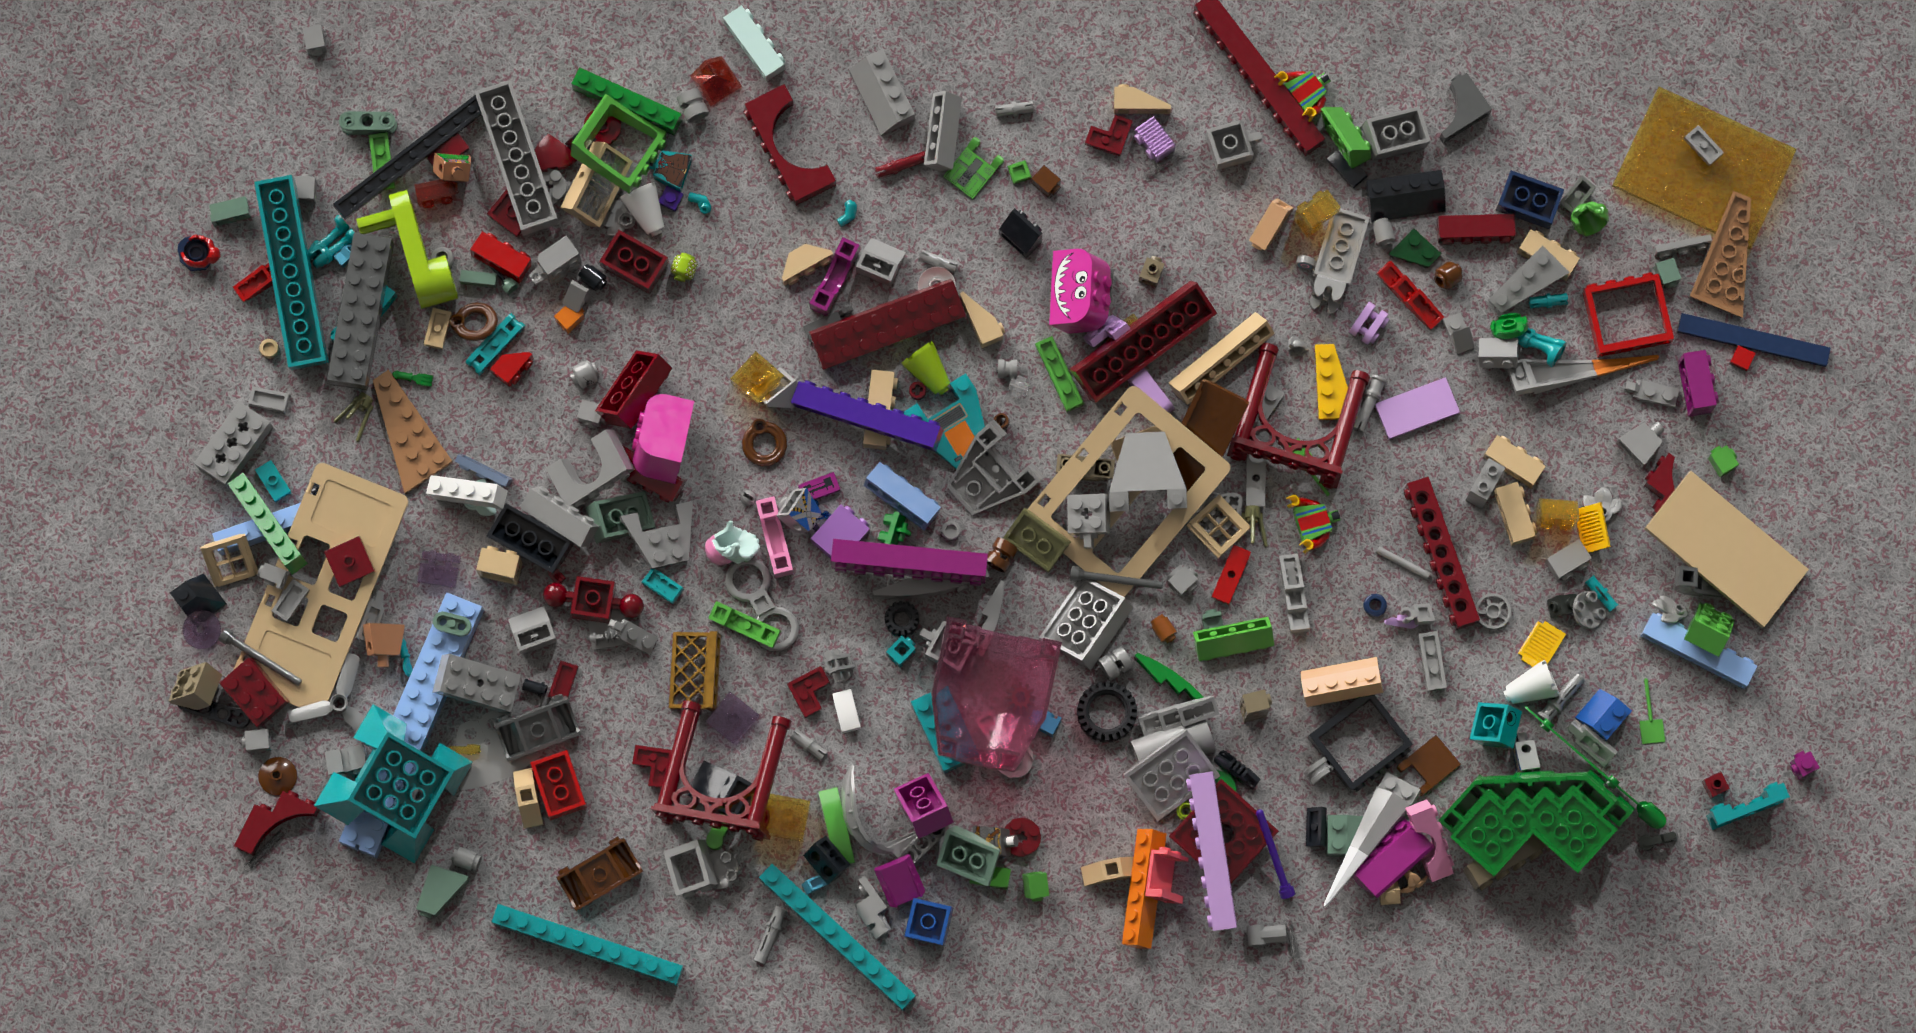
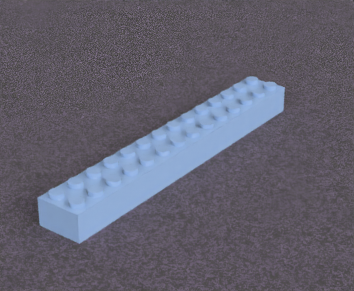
M447 592L438 612L443 611L466 617L471 623V631L467 636L460 637L440 632L432 624L393 714L396 718L407 723L404 742L422 752L426 747L447 698L446 696L432 693L441 657L445 654H452L464 658L484 612L482 606ZM445 619L440 621V625L442 626L447 623V620ZM464 624L459 625L458 629H459V630H464V629H465V625H464ZM410 762L405 766L407 773L413 771V765ZM381 770L378 777L381 781L385 780L387 773L385 770ZM401 779L396 781V789L401 790L403 788V781ZM388 797L385 801L388 808L394 803L392 797ZM363 811L349 825H345L339 842L358 851L359 849L364 854L378 858L383 846L381 843L391 826Z

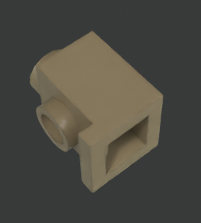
M1156 256L1147 257L1138 281L1156 288L1165 265L1162 263V259ZM1149 267H1154L1156 270L1152 272L1149 270Z

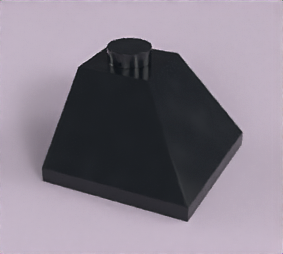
M205 574L183 582L170 592L195 627L227 604Z

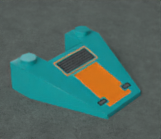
M966 373L950 383V389L957 401L927 419L918 403L904 411V415L911 417V414L920 416L923 421L929 422V420L940 423L944 432L935 453L955 469L959 466L976 434L985 427L977 390Z

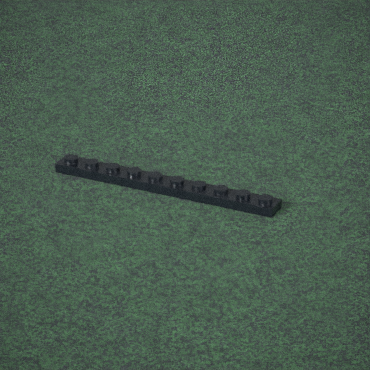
M476 95L333 203V207L344 220L427 158L443 143L479 118L482 113Z

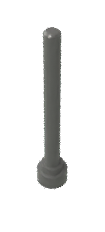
M1072 566L1070 581L1074 582L1088 579L1156 589L1163 588V582L1087 572L1078 566Z
M225 628L221 633L219 641L223 644L234 645L297 686L301 684L302 679L237 639L236 635L233 634L234 632L229 628Z

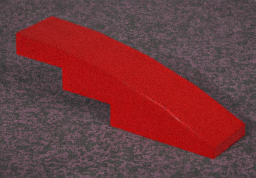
M1388 261L1376 273L1392 293L1430 330L1444 318L1424 292L1418 289L1407 275H1403L1392 261Z
M269 263L261 265L233 286L243 302L250 300L273 286Z

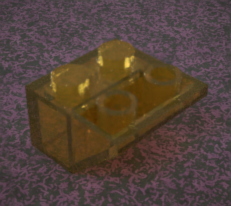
M1539 498L1537 501L1536 525H1541V528L1549 529L1552 526H1560L1562 530H1571V527L1574 528L1579 521L1578 501Z

